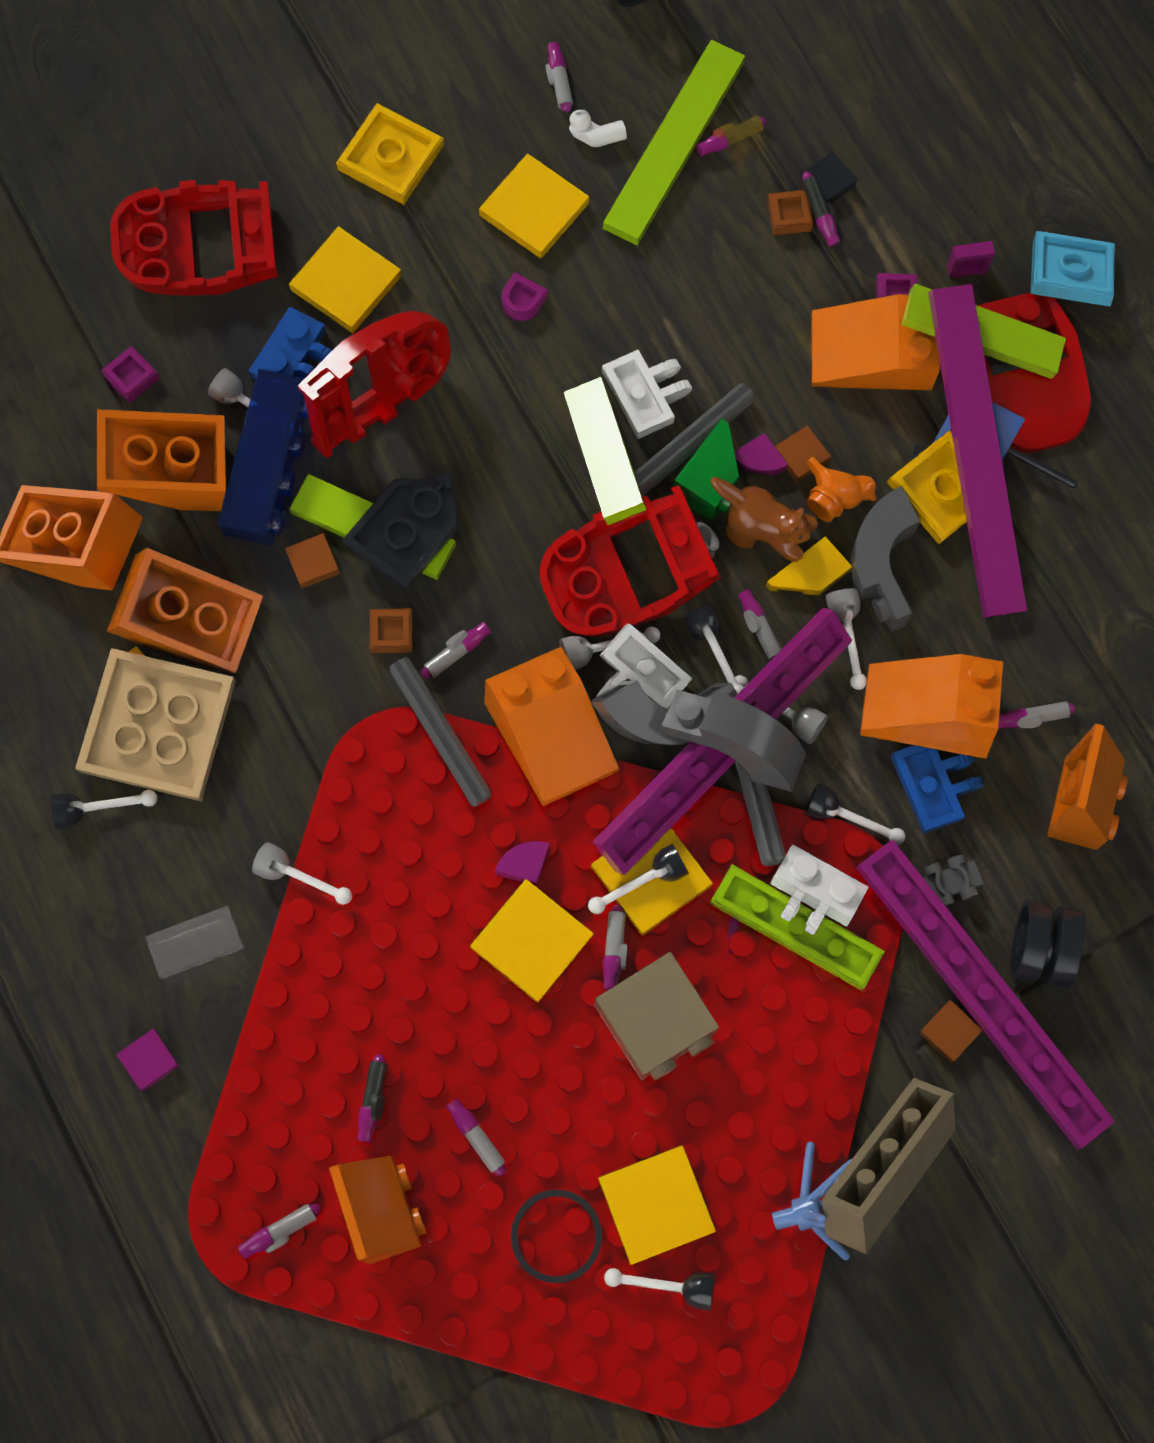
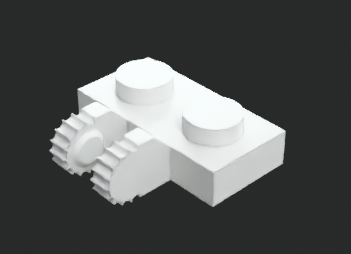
M636 350L602 365V374L637 439L673 424L675 416L668 404L685 397L691 392L692 387L686 379L662 389L657 385V383L665 381L680 371L681 367L677 359H670L648 368L639 350Z
M629 623L621 629L600 654V657L617 672L608 680L596 697L626 679L628 681L637 680L644 693L653 702L668 708L676 691H682L692 678Z
M793 844L770 883L792 896L781 915L785 920L790 921L791 918L795 917L801 906L800 901L816 909L815 912L811 913L806 922L807 927L805 931L812 935L815 934L825 915L847 927L868 889V886Z

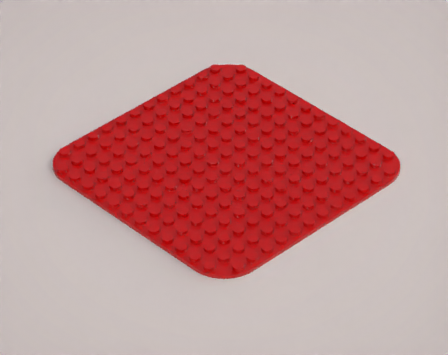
M411 707L391 708L366 717L354 725L340 739L329 757L293 867L338 889L342 887L350 889L352 900L345 905L339 904L334 896L290 877L189 1196V1227L198 1255L219 1281L234 1291L251 1298L689 1425L720 1428L738 1425L753 1419L770 1408L780 1398L797 1370L827 1244L811 1228L801 1231L798 1225L777 1230L772 1213L792 1207V1199L800 1197L805 1150L808 1142L815 1144L810 1194L848 1160L903 927L856 869L859 864L883 846L869 833L848 822L835 818L825 821L813 819L804 815L805 810L772 802L785 854L788 853L793 844L868 886L847 927L826 915L824 916L885 951L865 989L861 991L739 920L738 932L734 933L729 940V918L731 922V916L714 907L710 902L732 864L785 895L792 896L770 884L781 864L764 866L761 863L744 794L711 786L671 828L713 883L712 887L643 936H641L626 915L623 942L627 944L626 968L622 970L618 984L671 952L719 1028L716 1034L711 1036L715 1042L713 1045L692 1057L689 1051L674 1060L677 1067L655 1081L652 1075H649L641 1081L594 1006L595 998L608 991L603 989V958L605 956L608 915L613 906L619 904L614 900L605 906L602 913L594 914L589 910L588 903L593 897L602 898L610 893L591 868V864L603 856L592 841L661 771L616 760L619 767L618 772L543 806L498 727L443 713L491 791V797L486 802L474 807L466 798ZM532 841L550 843L537 888L594 933L593 937L539 1003L470 948V945L522 884V882L495 874L497 864L515 846ZM800 901L801 904H803V905H805L806 907L812 909L813 911L816 910V909L810 907L809 905L803 903L802 901ZM382 1054L385 1057V1063L388 1064L382 1095L385 1097V1107L382 1117L374 1130L372 1143L357 1141L359 1132L358 1118L360 1108L362 1107L369 1065L376 1055ZM458 1098L462 1105L477 1119L479 1126L505 1160L506 1173L499 1176L494 1172L491 1173L466 1137L461 1134L455 1125L452 1115L446 1108L452 1101ZM683 1145L716 1232L630 1265L598 1178ZM391 1156L396 1166L404 1163L412 1189L406 1191L405 1195L410 1209L419 1208L426 1234L419 1236L421 1247L373 1264H367L357 1259L329 1167ZM547 1190H566L584 1198L595 1210L601 1224L602 1243L597 1259L583 1275L569 1282L549 1283L533 1277L519 1264L511 1244L512 1224L517 1212L528 1199ZM548 1197L536 1202L525 1212L518 1228V1245L523 1258L533 1269L549 1276H564L580 1269L591 1256L595 1245V1228L590 1215L579 1203L565 1197ZM308 1203L309 1205L318 1204L321 1206V1212L316 1217L317 1219L290 1234V1241L269 1253L266 1251L255 1253L246 1259L241 1255L238 1245L247 1241L257 1231L272 1225ZM616 1268L624 1275L683 1283L693 1273L715 1274L711 1311L699 1310L689 1306L681 1292L621 1283L616 1287L608 1286L604 1280V1275L607 1270Z

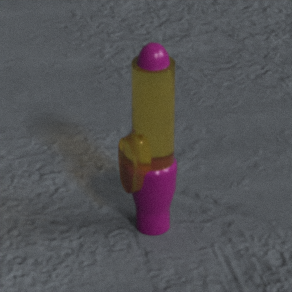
M755 116L736 126L732 123L723 125L714 130L713 135L707 140L696 145L697 152L702 157L709 153L726 149L738 141L763 131L767 121L764 117Z

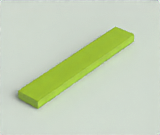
M711 40L606 216L603 222L604 230L638 246L744 65L745 55L716 41Z

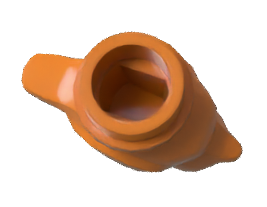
M813 456L807 461V466L816 478L817 486L811 489L806 505L819 519L831 522L835 517H839L842 514L843 509H853L862 501L870 500L875 502L877 500L875 494L876 484L871 477L864 475L853 476L845 472L825 468Z

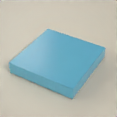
M1036 231L1032 249L1030 294L1110 307L1114 297L1115 244Z

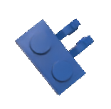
M289 307L249 369L250 378L286 395L297 377L304 380L315 369L306 363L309 357L321 363L333 351L319 343L326 332L325 325Z
M915 745L893 752L891 755L892 762L922 834L962 821L965 815L957 797L972 793L985 786L981 776L970 777L954 785L949 780L947 773L967 768L974 762L973 756L960 754L941 761L937 749Z

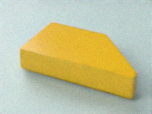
M825 536L804 552L801 560L791 562L768 580L766 587L770 591H778L779 589L820 596L848 574L852 566Z

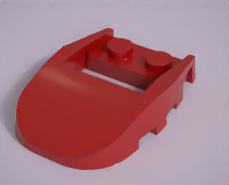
M196 180L179 181V187L160 191L157 187L138 191L126 197L115 209L110 224L112 256L116 267L135 287L149 293L164 295H221L278 277L270 202L271 195L268 182L259 181L260 189L237 188L235 181L218 180V185H197ZM230 208L235 270L226 271L225 276L216 278H196L191 213Z
M1026 293L977 305L1048 332L1055 331L1057 335L1066 338L1064 344L1066 358L1061 359L1058 373L1052 379L1022 368L992 375L986 355H984L992 402L1025 418L1011 447L1022 453H1032L1065 445L1073 441L1080 435L1086 425L1090 411L1091 395L1077 332L1056 298Z
M419 311L402 312L384 318L343 340L298 385L299 391L304 395L313 433L310 441L325 458L332 455L331 449L347 438L351 443H354L365 437L366 431L364 428L376 421L381 420L384 425L398 416L395 409L407 398L416 402L439 381L451 357L449 331L446 325L434 316ZM366 355L372 388L351 402L347 378L354 374L352 365Z
M680 486L671 488L674 494L651 501L648 496H644L643 500L647 510L607 525L602 511L592 515V521L577 531L574 529L569 530L548 547L540 565V581L552 612L563 627L573 633L587 637H603L618 633L626 624L630 623L633 627L671 614L722 578ZM649 520L679 590L641 608L611 538Z

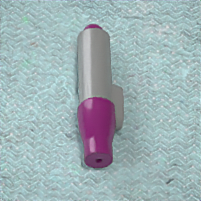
M551 42L547 45L549 54L548 64L545 65L550 85H554L558 108L568 113L573 106V100L566 71L567 66L559 43Z
M747 589L738 594L743 606L744 618L749 630L756 634L769 661H771L782 648L765 617V612L761 605L753 597L750 589Z
M482 622L471 630H462L452 636L446 642L447 648L424 665L421 672L422 677L425 679L435 678L466 653L475 649L491 633L488 626Z
M1064 701L1026 709L1011 710L999 715L998 729L1035 728L1040 726L1042 722L1069 718L1076 708L1073 704Z
M621 905L613 906L608 915L605 956L603 958L604 990H610L618 985L621 972L626 968L627 944L623 943L626 913H624Z
M458 1098L452 1101L446 1108L452 1115L455 1125L461 1134L466 1137L491 1173L494 1172L499 1176L506 1173L505 1160L479 1126L477 1119L462 1105Z
M308 1203L272 1225L257 1231L247 1241L238 1245L241 1255L246 1259L255 1253L262 1251L269 1253L290 1241V1234L317 1219L316 1217L321 1212V1206L318 1204L309 1205Z

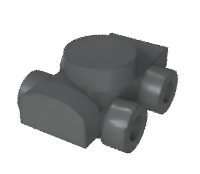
M963 854L947 860L950 869L942 871L939 863L923 868L926 877H923L946 907L955 903L953 897L957 894L961 895L963 901L978 896L977 887L984 884L975 861L966 863Z

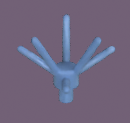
M808 1142L805 1150L800 1197L792 1199V1207L772 1213L775 1227L777 1230L798 1225L801 1231L811 1228L843 1260H848L850 1258L849 1252L838 1241L826 1237L824 1224L826 1217L822 1211V1200L819 1201V1199L829 1191L852 1159L848 1160L810 1194L815 1144Z

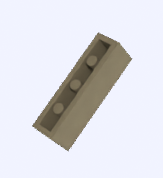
M912 1079L822 1198L823 1214L826 1217V1222L824 1223L826 1237L864 1254L868 1253L956 1131L954 1093L919 1079Z

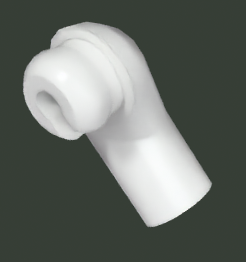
M577 110L570 115L571 124L569 130L571 134L591 147H601L627 139L626 129L622 120L599 126L591 121L590 115L585 110Z

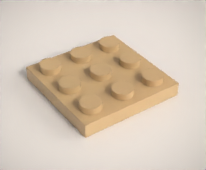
M111 648L75 769L80 773L202 802L236 680L232 676Z

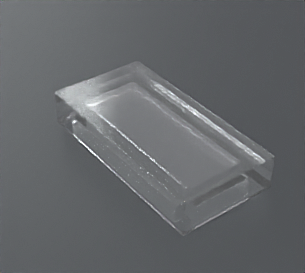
M228 906L145 937L160 979L244 948Z

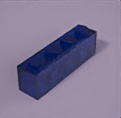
M258 369L217 524L225 536L272 546L275 534L281 535L286 518V512L282 510L285 495L291 496L295 486L296 473L292 471L295 457L302 456L306 442V434L302 433L305 418H309L304 395L298 389V385L304 378Z

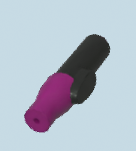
M804 172L801 182L815 216L816 224L826 239L828 247H832L841 242L837 234L835 211L830 203H826L816 176H813L810 172Z
M382 1054L376 1055L373 1061H370L362 1107L360 1108L358 1118L359 1132L357 1141L372 1143L374 1130L384 1111L385 1097L382 1095L388 1064L385 1063V1057Z

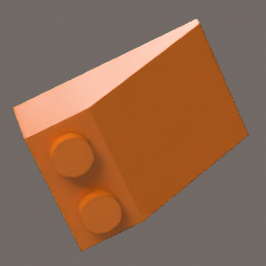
M897 294L812 310L811 387L932 391L940 371L936 337L901 325L909 295Z
M97 409V490L178 510L221 511L226 493L224 415Z
M21 485L0 533V562L80 587L113 591L143 517L115 494Z
M146 548L134 556L107 632L147 648L234 674L239 666L263 596Z
M562 647L485 680L484 704L543 806L618 772L619 767L584 685Z
M965 654L869 664L860 735L986 759L998 731L1003 662Z
M1095 724L1065 757L1047 837L1098 850L1107 840H1113L1119 823V816L1113 814L1117 799L1121 800L1124 796L1128 776L1122 774L1125 759L1105 726Z
M391 1156L329 1167L358 1261L373 1264L422 1246L419 1236L426 1234V1229L419 1208H409L405 1192L411 1190L412 1186L404 1163L396 1166L394 1159Z

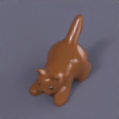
M718 477L711 479V485L715 491L731 503L728 511L729 523L725 529L728 538L735 545L743 549H751L757 540H762L772 546L788 561L797 562L803 558V550L799 544L809 540L812 531L818 527L816 517L804 514L803 508H799L796 511L790 509L784 504L777 502L766 489L758 486H746L740 490Z

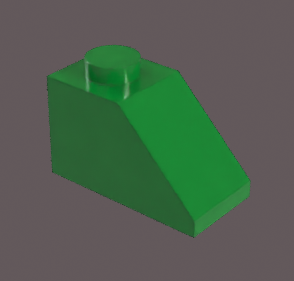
M722 418L674 481V487H681L690 508L711 522L716 519L720 512L727 514L731 505L730 502L715 491L711 485V479L718 477L737 487L739 479L729 423Z

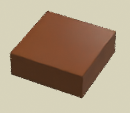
M804 190L768 194L767 203L773 235L812 231L811 209Z
M808 425L775 446L787 462V471L796 483L812 474L807 466V461L812 456L822 466L829 463L831 455Z
M324 533L285 548L301 589L340 574Z
M411 608L370 609L371 654L413 652Z
M949 1000L924 1026L919 1034L950 1063H953L983 1030Z

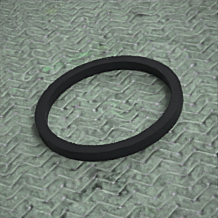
M555 1189L538 1193L522 1205L514 1218L511 1230V1244L515 1257L526 1272L541 1281L564 1283L574 1280L590 1269L600 1252L602 1229L599 1218L592 1206L584 1198L573 1192ZM548 1197H565L579 1203L590 1215L595 1228V1245L591 1256L580 1269L564 1276H549L533 1269L523 1258L518 1245V1228L525 1212L536 1202Z

